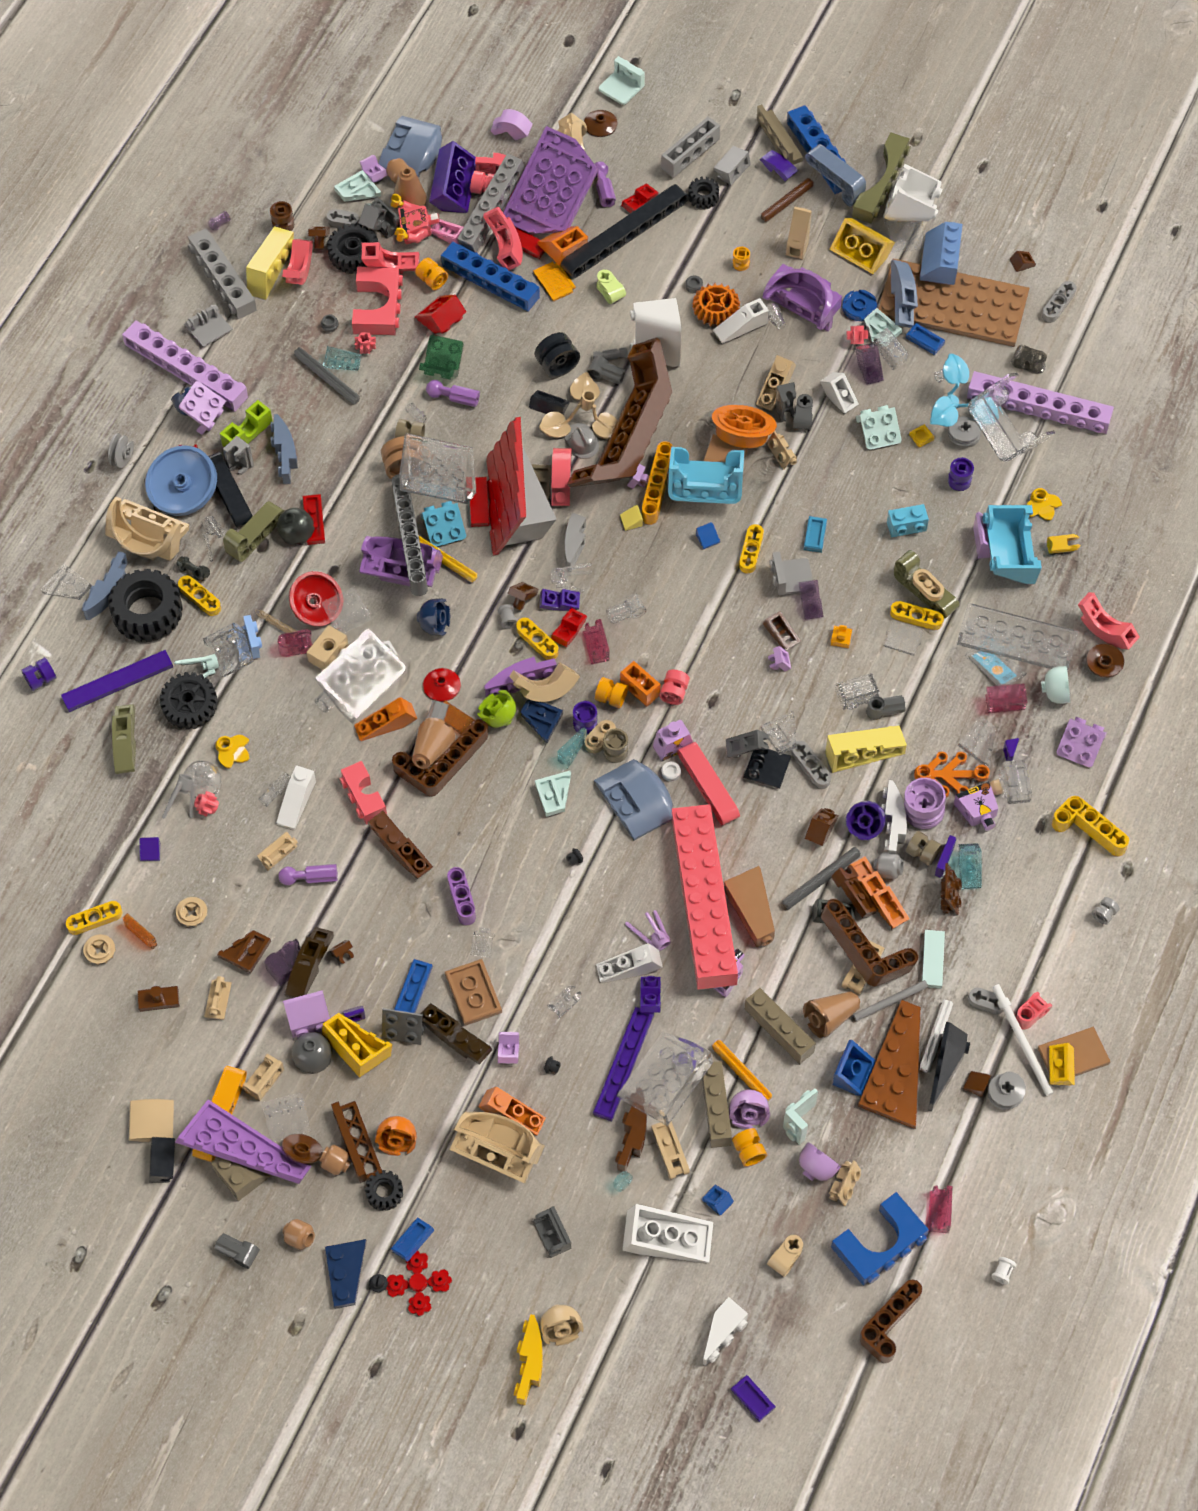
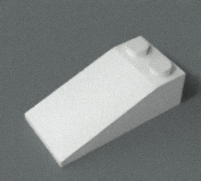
M635 1204L627 1210L623 1251L646 1256L709 1263L713 1222Z

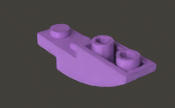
M531 657L505 668L484 686L485 696L488 697L492 693L494 696L500 694L499 690H506L508 693L518 692L520 689L513 685L514 681L509 677L513 670L530 680L549 677L557 667L555 658L536 663L535 657Z

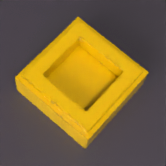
M925 424L909 432V436L919 448L934 441L935 438Z

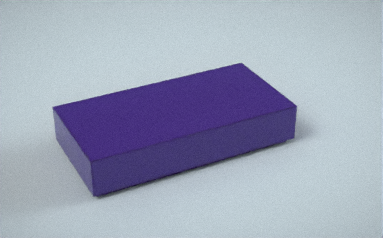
M949 835L936 867V877H943L945 863L949 862L954 850L956 837Z
M748 1375L731 1388L734 1395L759 1422L776 1408Z

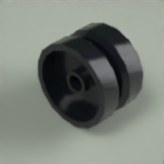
M557 332L544 338L534 352L535 358L542 365L545 373L551 378L561 377L569 373L580 360L579 351L572 344L568 335L563 332Z

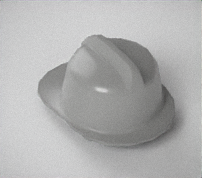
M582 423L571 425V431L565 436V440L569 447L572 448L573 454L583 459L593 457L598 452L599 443L592 429Z

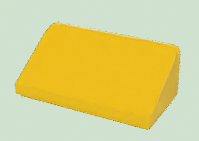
M1069 1043L1050 1045V1084L1075 1085L1074 1048Z

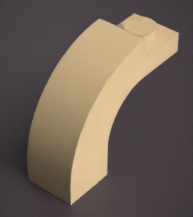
M559 662L553 673L543 680H530L514 670L509 676L514 681L513 685L520 689V692L526 698L538 702L552 701L562 697L574 687L580 678L573 669Z

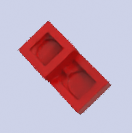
M646 183L635 189L634 195L623 200L621 207L632 213L656 197L659 192Z
M571 608L562 618L559 627L552 633L551 639L568 647L585 623L587 615Z

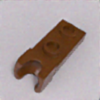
M849 865L845 871L840 867L831 877L836 886L843 889L862 918L874 915L879 909L857 877L859 875L852 865Z

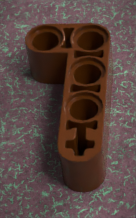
M912 1279L905 1282L861 1331V1345L882 1363L891 1362L896 1353V1344L887 1334L921 1297L922 1285L917 1280ZM915 1290L916 1293H911L907 1300L908 1291ZM900 1303L903 1309L896 1310L893 1304ZM886 1318L888 1319L889 1324L882 1325L879 1322V1319ZM872 1333L874 1334L875 1339L868 1340L866 1339L865 1334ZM887 1347L891 1350V1354H883L880 1349Z

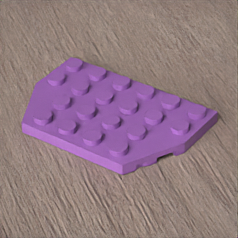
M546 126L503 214L506 218L510 217L515 227L529 234L564 231L571 226L599 169L575 138Z

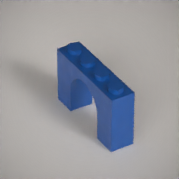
M897 1192L882 1202L879 1208V1212L891 1224L897 1235V1242L891 1249L885 1252L870 1251L859 1242L849 1229L832 1241L831 1248L863 1286L868 1282L871 1284L876 1281L880 1276L879 1273L884 1269L885 1271L890 1270L896 1264L895 1261L900 1257L904 1259L911 1253V1248L915 1245L921 1246L928 1239L929 1229Z

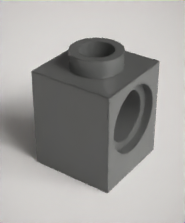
M374 201L372 203H365L358 223L373 230H380L387 210L382 208V204Z

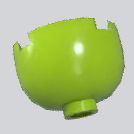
M499 690L500 694L495 696L493 693L490 694L479 705L480 713H478V716L490 727L499 728L507 726L515 716V701L506 690Z

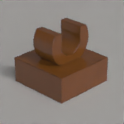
M344 940L329 949L332 957H338V961L342 964L345 963L343 960L345 953L350 958H354L353 952L349 950L353 948L349 940Z

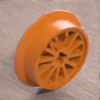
M726 405L717 408L712 413V421L716 425L717 436L725 443L736 447L755 448L762 446L767 442L768 435L772 434L777 427L776 421L772 416L750 406Z

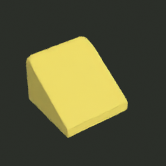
M638 505L620 514L625 531L643 526V518Z

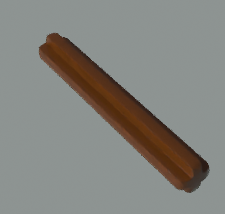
M810 178L805 179L763 211L761 219L764 222L769 221L814 186L813 180Z

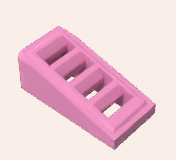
M440 219V223L434 224L431 230L432 234L450 244L452 241L459 244L457 238L464 227Z

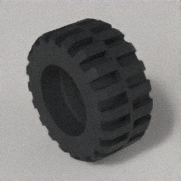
M138 569L134 570L132 574H125L123 579L120 578L116 582L117 586L112 587L108 598L109 610L115 627H117L121 634H125L126 638H135V641L142 642V640L152 642V639L157 638L159 640L163 638V635H169L172 632L171 629H175L178 626V621L182 617L183 605L176 583L167 574L163 573L162 575L161 571L158 570L153 572L151 569H144V571ZM144 597H155L162 601L156 610L147 614H137L129 610L134 602Z

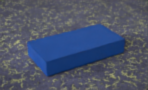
M917 323L906 334V339L933 355H936L945 344L943 338Z
M417 1217L393 1245L391 1250L408 1262L434 1232L433 1227Z

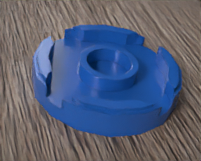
M865 290L850 291L845 295L842 302L844 314L854 321H864L877 308L875 296Z

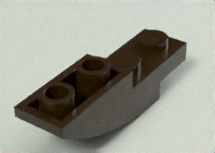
M315 927L310 937H306L292 968L284 994L285 997L296 998L307 995L319 972L318 966L334 938L333 931Z
M432 1003L420 1013L422 1014V1023L464 1058H470L480 1065L491 1053L492 1048L490 1045L464 1029L460 1022Z

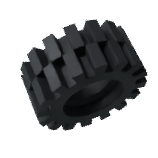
M703 176L700 177V180L695 178V182L692 180L688 192L689 202H692L691 205H696L698 209L701 206L703 210H705V207L710 209L711 205L714 207L719 199L717 181L714 182L713 178L709 180V177L703 179ZM699 191H708V192H710V194H708V195H700V194H698V192H699Z
M382 1170V1173L379 1174L377 1171L375 1176L371 1175L369 1177L370 1180L366 1182L365 1192L370 1205H373V1208L377 1209L378 1207L380 1211L386 1208L388 1211L390 1207L393 1206L395 1208L397 1203L400 1204L401 1197L403 1198V1186L401 1179L398 1178L396 1173L393 1175L392 1171L386 1173V1170ZM389 1184L392 1187V1193L388 1197H380L376 1193L378 1186Z

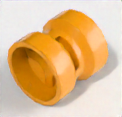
M741 246L734 249L732 262L734 269L744 271L749 268L750 251L748 248Z

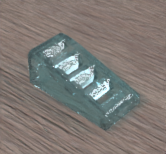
M327 346L323 366L325 368L358 371L362 355Z
M582 728L557 751L558 762L567 769L571 766L587 737V729Z

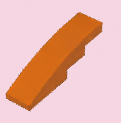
M865 856L850 864L858 873V880L879 909L878 912L892 929L910 919L890 886H886L878 871H874Z

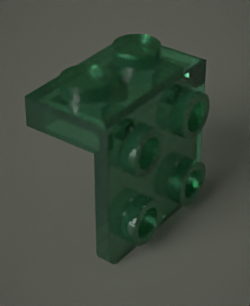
M431 335L428 341L425 362L420 363L419 370L424 371V374L434 376L435 373L440 374L441 378L451 380V377H458L464 347L463 341Z

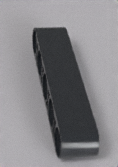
M219 451L208 457L216 468V489L234 525L238 528L245 525L253 516Z

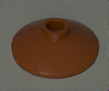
M607 110L592 111L584 119L587 132L595 137L611 135L615 132L618 125L615 115Z
M1098 644L1092 647L1086 658L1088 668L1095 675L1105 678L1119 674L1125 663L1122 652L1110 644Z
M304 1134L289 1135L282 1143V1150L286 1156L300 1163L316 1162L323 1153L320 1143Z

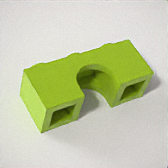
M259 400L245 410L246 417L241 425L237 426L232 422L219 433L222 446L225 447L236 436L247 444L250 443L273 422L271 409Z

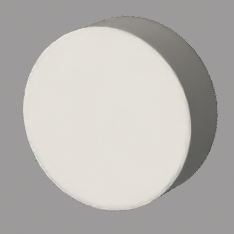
M675 762L665 763L662 767V777L669 782L678 780L681 775L680 766Z

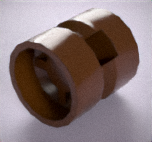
M285 201L275 202L270 207L272 227L274 228L275 226L292 231L295 223L291 205Z

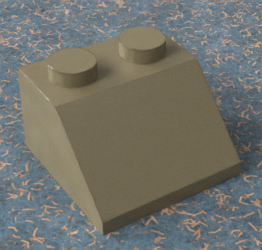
M220 1157L211 1162L214 1172L238 1201L272 1176L271 1174Z

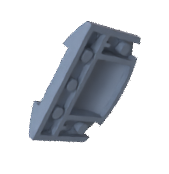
M401 116L396 122V127L386 148H383L379 165L386 169L390 160L401 158L409 167L415 170L419 177V172L424 169L427 171L438 156L442 144L441 127Z
M633 759L594 780L633 840L672 821L673 803L666 786L654 771L637 760Z

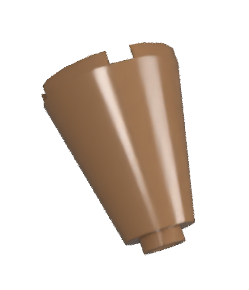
M411 167L400 169L393 194H398L401 197V201L404 200L419 206L426 205L427 196L415 170Z
M425 719L418 729L412 757L413 763L421 769L431 766L454 743L455 732L453 728L446 726L445 721L442 719Z
M845 992L809 1000L803 1006L804 1018L808 1017L810 1023L807 1025L814 1035L818 1038L828 1037L859 1010L860 999L853 992Z

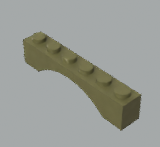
M890 132L884 144L883 152L887 168L886 172L875 186L859 194L853 206V218L872 224L874 218L878 217L880 213L879 207L884 205L886 193H890L893 185L892 181H896L899 173L898 169L903 167L904 157L909 155L911 146H909L910 138Z

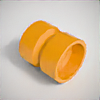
M431 258L423 259L415 270L416 276L432 290L440 289L448 279V273Z
M602 677L594 698L602 703L608 701L609 705L620 709L627 696L628 685L619 682L614 684L613 680Z
M755 1128L743 1130L732 1138L736 1150L740 1151L739 1157L743 1166L755 1165L768 1156L763 1144L759 1143L760 1137Z

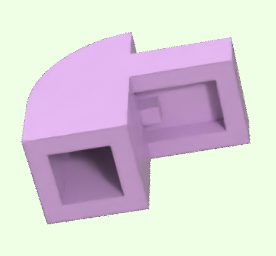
M505 109L501 117H497L493 121L491 132L494 135L508 132L514 140H518L528 136L532 123L522 113L512 109Z

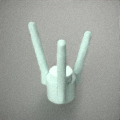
M215 654L174 662L176 665L201 662L203 670H208L202 674L204 678L215 674V669L219 668Z

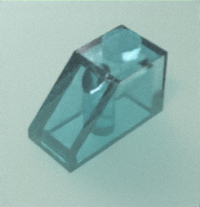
M978 843L959 844V870L962 889L982 888V850Z

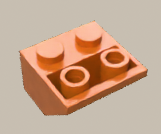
M570 226L564 231L552 233L538 241V245L560 266L565 257L588 242V236L578 226Z

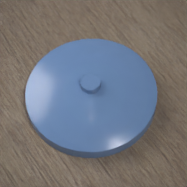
M176 446L161 453L149 467L145 481L146 492L150 501L161 512L172 516L189 515L201 509L212 497L217 484V472L212 460L202 450L192 446Z

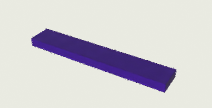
M163 650L63 693L61 697L68 712H71L171 669L173 664L166 650Z
M635 1006L593 1111L594 1116L613 1121L654 1018V1013L640 1012V1008Z

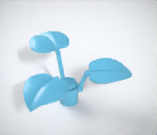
M949 354L943 366V376L948 383L955 384V386L947 393L948 396L940 397L935 402L931 412L930 424L944 427L953 426L958 420L956 408L974 407L972 415L980 424H995L998 421V411L992 398L980 396L977 398L976 404H959L958 397L953 395L959 387V383L965 384L968 382L969 368L962 358L955 354Z

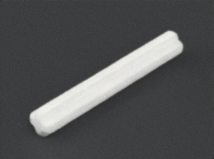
M942 1001L919 1069L922 1072L929 1073L943 1035L945 1023L948 1021L953 1006L951 1001Z

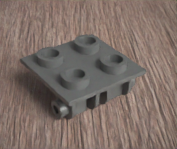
M382 1009V1039L421 1045L424 1033L422 1014Z

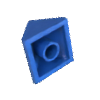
M849 1040L835 1071L832 1085L862 1096L876 1060L853 1040Z

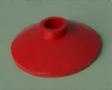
M447 668L432 670L423 681L425 694L430 699L439 702H446L455 698L461 688L459 676Z

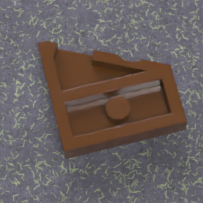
M253 930L246 934L244 938L233 942V946L225 951H219L217 956L251 974L270 945L271 939Z

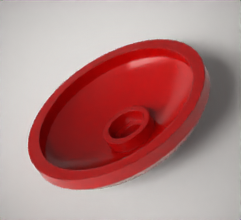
M311 571L302 574L293 582L289 591V604L292 612L301 622L309 626L321 627L330 624L339 616L343 607V594L340 586L331 576L323 572ZM310 599L314 600V604L310 603Z

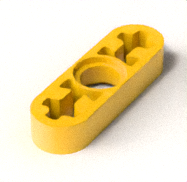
M758 524L748 527L740 557L739 568L746 574L755 571L763 541L764 529ZM754 532H758L756 540H753ZM748 546H755L757 550L749 552L746 548ZM747 558H751L749 566H745Z
M186 575L178 580L180 592L207 615L216 616L221 612L219 599L194 578ZM190 583L191 589L188 586H184L183 584L188 585ZM199 592L205 594L201 599L195 598V595ZM209 604H211L212 606L216 605V607H215V608H213V607H210V608H209Z
M896 601L891 605L890 615L895 620L931 630H939L943 626L944 616L938 611L902 601ZM898 608L902 609L900 613L896 612ZM918 612L922 615V618L915 619L912 617V614ZM934 618L938 619L936 623H933Z
M529 618L518 620L516 624L517 633L546 660L558 657V645ZM522 625L525 627L528 625V630L526 628L522 629ZM534 636H541L543 640L541 642H534L532 638ZM547 648H548L549 650H552V649H553V653H552V652H548V653H547Z
M109 901L69 916L66 920V927L69 933L78 935L120 919L123 911L118 902ZM111 908L115 909V914L111 913ZM92 914L100 916L96 922L89 921V917ZM83 918L86 920V925H84ZM73 922H77V928H74Z

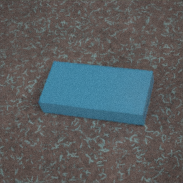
M809 516L804 550L822 553L827 524L826 518Z

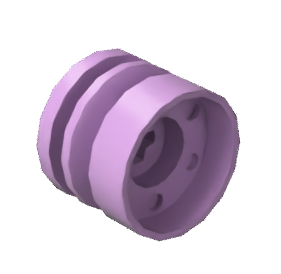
M918 778L906 787L904 807L906 820L912 826L920 829H931L943 820L946 796L945 790L939 782L931 778Z

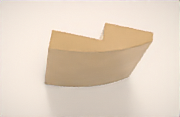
M143 1099L130 1101L129 1141L150 1142L152 1137L173 1138L174 1100Z

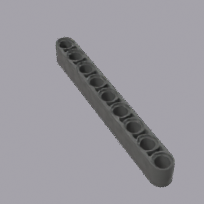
M397 474L392 478V487L410 589L413 595L423 596L428 592L408 477L404 474Z

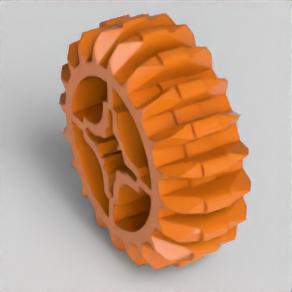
M714 283L713 286L707 284L706 288L702 286L700 290H697L693 298L692 307L698 321L703 320L704 324L709 323L711 327L713 324L719 326V324L739 310L740 301L738 294L735 293L734 289H730L729 285L724 287L722 283L720 285Z

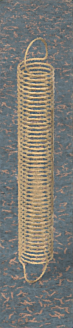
M264 611L259 613L261 615H258V617L264 616L261 619L270 624L274 623L273 625L277 628L284 627L280 628V630L290 636L291 634L292 637L297 635L294 634L297 633L295 629L280 621L278 623L279 620L274 617L269 619L272 618L271 615Z

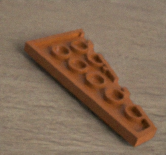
M901 1000L858 1107L916 1129L921 1007Z

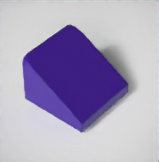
M1019 738L1009 739L1004 743L1003 752L1008 766L1012 764Z
M159 837L140 838V861H160L161 842Z
M363 1006L343 1011L344 1016L353 1022L366 1018Z

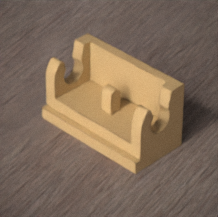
M266 1054L264 1061L247 1083H243L242 1090L261 1101L284 1071L283 1063Z

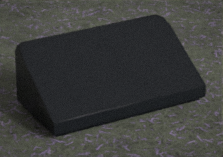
M537 390L530 398L529 408L544 414L559 412L564 415L570 401Z

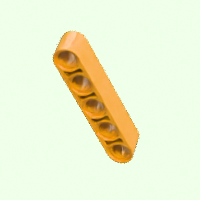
M663 441L657 446L642 505L643 522L648 525L655 524L658 520L669 477L670 455L673 445L667 441Z
M227 1065L223 1070L211 1102L232 1115L241 1094L242 1085L246 1080L247 1071ZM196 1149L192 1151L193 1157L212 1162L216 1158L214 1155Z

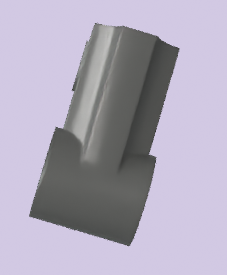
M596 356L587 370L593 379L600 380L603 378L617 384L622 383L625 375V369L609 364L602 356Z
M902 695L886 698L873 696L868 702L866 714L870 719L878 720L884 715L903 713L906 710L904 697Z
M225 1233L219 1236L215 1246V1251L232 1258L235 1263L246 1269H250L260 1251L254 1244L247 1241L241 1242Z

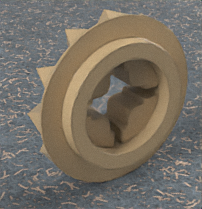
M197 897L183 899L176 908L177 919L187 927L197 926V924L204 922L207 916L205 902ZM187 909L191 911L195 910L197 916H194L192 914L188 916L189 913Z
M102 934L89 938L83 948L85 958L90 963H96L97 965L100 963L107 964V961L113 958V954L116 951L114 941L109 936ZM101 947H103L104 952H103V953H102V952H99V953L97 954V951H96L95 948H99V949H100Z

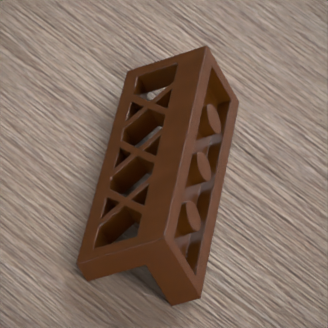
M339 1101L332 1103L333 1114L359 1182L363 1183L370 1180L369 1177L371 1175L375 1176V1172L366 1175L364 1167L367 1162L374 1164L379 1174L382 1173L356 1102L353 1101L340 1106ZM351 1108L354 1109L355 1115L352 1121L344 1117L343 1111ZM353 1126L362 1129L359 1139L350 1133ZM360 1144L369 1148L366 1157L358 1154L357 1149Z

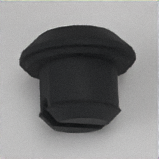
M572 848V852L566 856L570 865L578 862L582 864L583 856L578 849Z
M550 1056L546 1060L544 1070L546 1073L550 1071L556 1074L561 1063L553 1060V1056Z
M375 1274L369 1280V1287L374 1292H382L388 1285L386 1277L381 1274Z

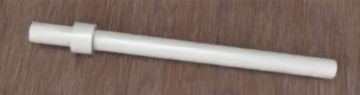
M999 984L993 986L992 989L998 999L997 1004L1000 1010L1004 1011L1045 1095H1051L1053 1091L1010 1007L1009 999L1005 997Z

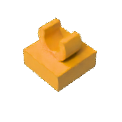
M844 625L834 626L831 646L849 648L852 629Z

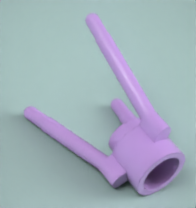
M656 910L653 913L660 930L649 913H645L655 931L651 935L652 940H649L629 922H625V925L659 951L665 949L671 943L670 937L666 933Z

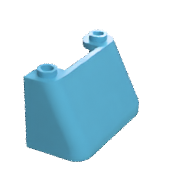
M671 447L668 483L669 497L675 501L738 503L742 497L744 450L728 452L725 462L689 461V452L685 448Z
M988 505L986 513H983V523L986 524L991 556L990 571H993L994 575L1025 584L1036 583L1042 566L1041 560L1034 557L1030 530L1032 523H1030L1028 518L1029 515H1033L1032 505Z

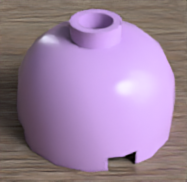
M756 1090L738 1092L731 1099L729 1118L732 1119V1123L741 1129L754 1128L752 1125L758 1124L761 1127L770 1118L768 1101L762 1093Z
M807 1142L800 1153V1166L805 1170L802 1174L811 1181L814 1178L820 1181H827L841 1168L839 1164L810 1142Z

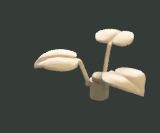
M585 372L575 379L570 387V395L573 399L580 400L569 418L565 420L563 414L549 412L543 417L539 428L547 436L553 438L565 437L571 431L568 423L579 408L585 411L592 409L593 417L596 420L592 424L593 432L600 438L610 439L618 420L613 415L605 412L601 413L599 418L597 417L594 402L599 397L600 390L589 373Z

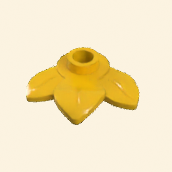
M1043 488L1035 489L1031 493V500L1027 503V505H1032L1033 515L1029 516L1034 517L1039 514L1044 520H1052L1054 508L1062 506L1058 496L1048 494Z
M235 735L231 738L228 736L220 737L215 744L216 750L219 752L218 759L220 763L226 768H231L234 761L237 763L248 761L250 758L245 746L248 744L249 739L243 735Z

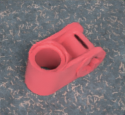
M1035 992L1018 1009L1016 1019L1021 1029H1029L1040 1018L1044 1017L1052 1008V1004L1044 1001L1040 997L1039 992ZM1021 1015H1026L1029 1019H1024Z

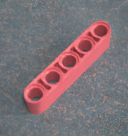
M692 742L678 749L677 753L682 764L707 804L711 805V810L719 823L725 825L739 818L740 813L737 806L698 744Z

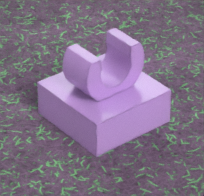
M639 464L637 473L630 477L627 484L628 487L634 489L637 484L643 488L645 487L650 477L647 474H643L646 467Z
M780 646L773 648L774 654L769 655L768 659L775 661V663L771 664L770 668L773 670L779 668L783 671L790 670L791 664L788 652Z

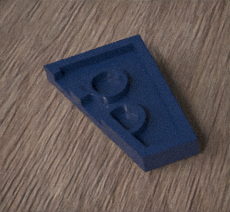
M366 1239L325 1246L335 1309L356 1305L360 1274L364 1261L363 1257L367 1244Z

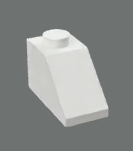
M833 372L820 381L827 397L843 413L848 412L859 404L845 373Z

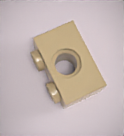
M328 625L307 651L308 662L327 672L330 667L335 666L334 663L341 649L348 648L347 635Z

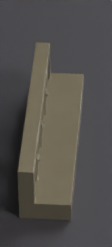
M762 104L757 106L756 120L777 152L793 165L802 162V154L772 109L766 111Z

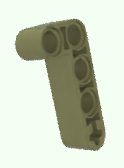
M271 501L266 502L239 532L234 529H229L223 538L225 552L238 561L243 562L275 529L279 516L285 510Z
M908 550L895 562L893 572L895 578L932 610L942 613L944 618H947L960 606L959 601L945 588L941 600L930 601L913 584L915 571L921 569L919 567L920 559L914 551Z

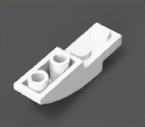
M889 780L888 787H884L883 798L886 799V804H882L881 807L885 813V821L887 823L886 834H890L889 840H885L884 851L896 854L897 842L905 843L907 821L900 792L895 783Z

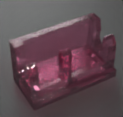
M601 619L596 620L595 625L592 627L589 626V623H586L583 635L591 665L610 661V650Z
M1025 683L989 686L986 688L987 713L1026 709L1028 701Z
M936 1185L930 1191L928 1232L949 1233L952 1217L953 1186L938 1189Z

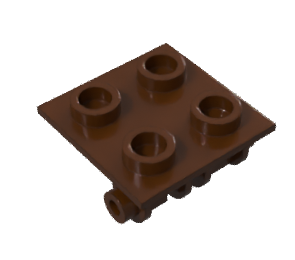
M945 863V875L941 879L942 895L940 909L944 914H949L953 910L956 915H959V908L962 905L959 896V890L962 889L961 879L956 876L955 871L951 869L949 864Z

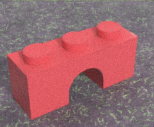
M362 761L341 769L342 777L339 778L344 789H348L349 793L347 794L350 802L356 804L357 808L355 810L359 819L363 818L365 823L368 824V821L381 811L387 814L386 806L378 791L372 794L361 792L363 788L371 785L370 775Z

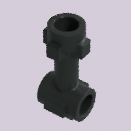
M187 556L178 558L176 564L180 567V570L186 571L188 569L197 580L209 577L210 569L204 565L198 567L192 564Z

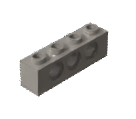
M709 117L705 118L661 155V169L674 178L720 139V125Z

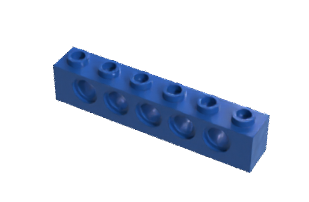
M806 105L787 112V125L806 153L818 144H821L846 163L845 159L839 155L836 146H833L830 142L828 134H825L822 130L821 124L815 120L813 112L809 111ZM822 175L834 194L842 192L841 188Z
M452 241L441 254L442 267L527 312L540 298V287L535 283L523 279L522 276L510 272L507 268L495 264L492 260L485 259L478 253L466 249L461 244Z

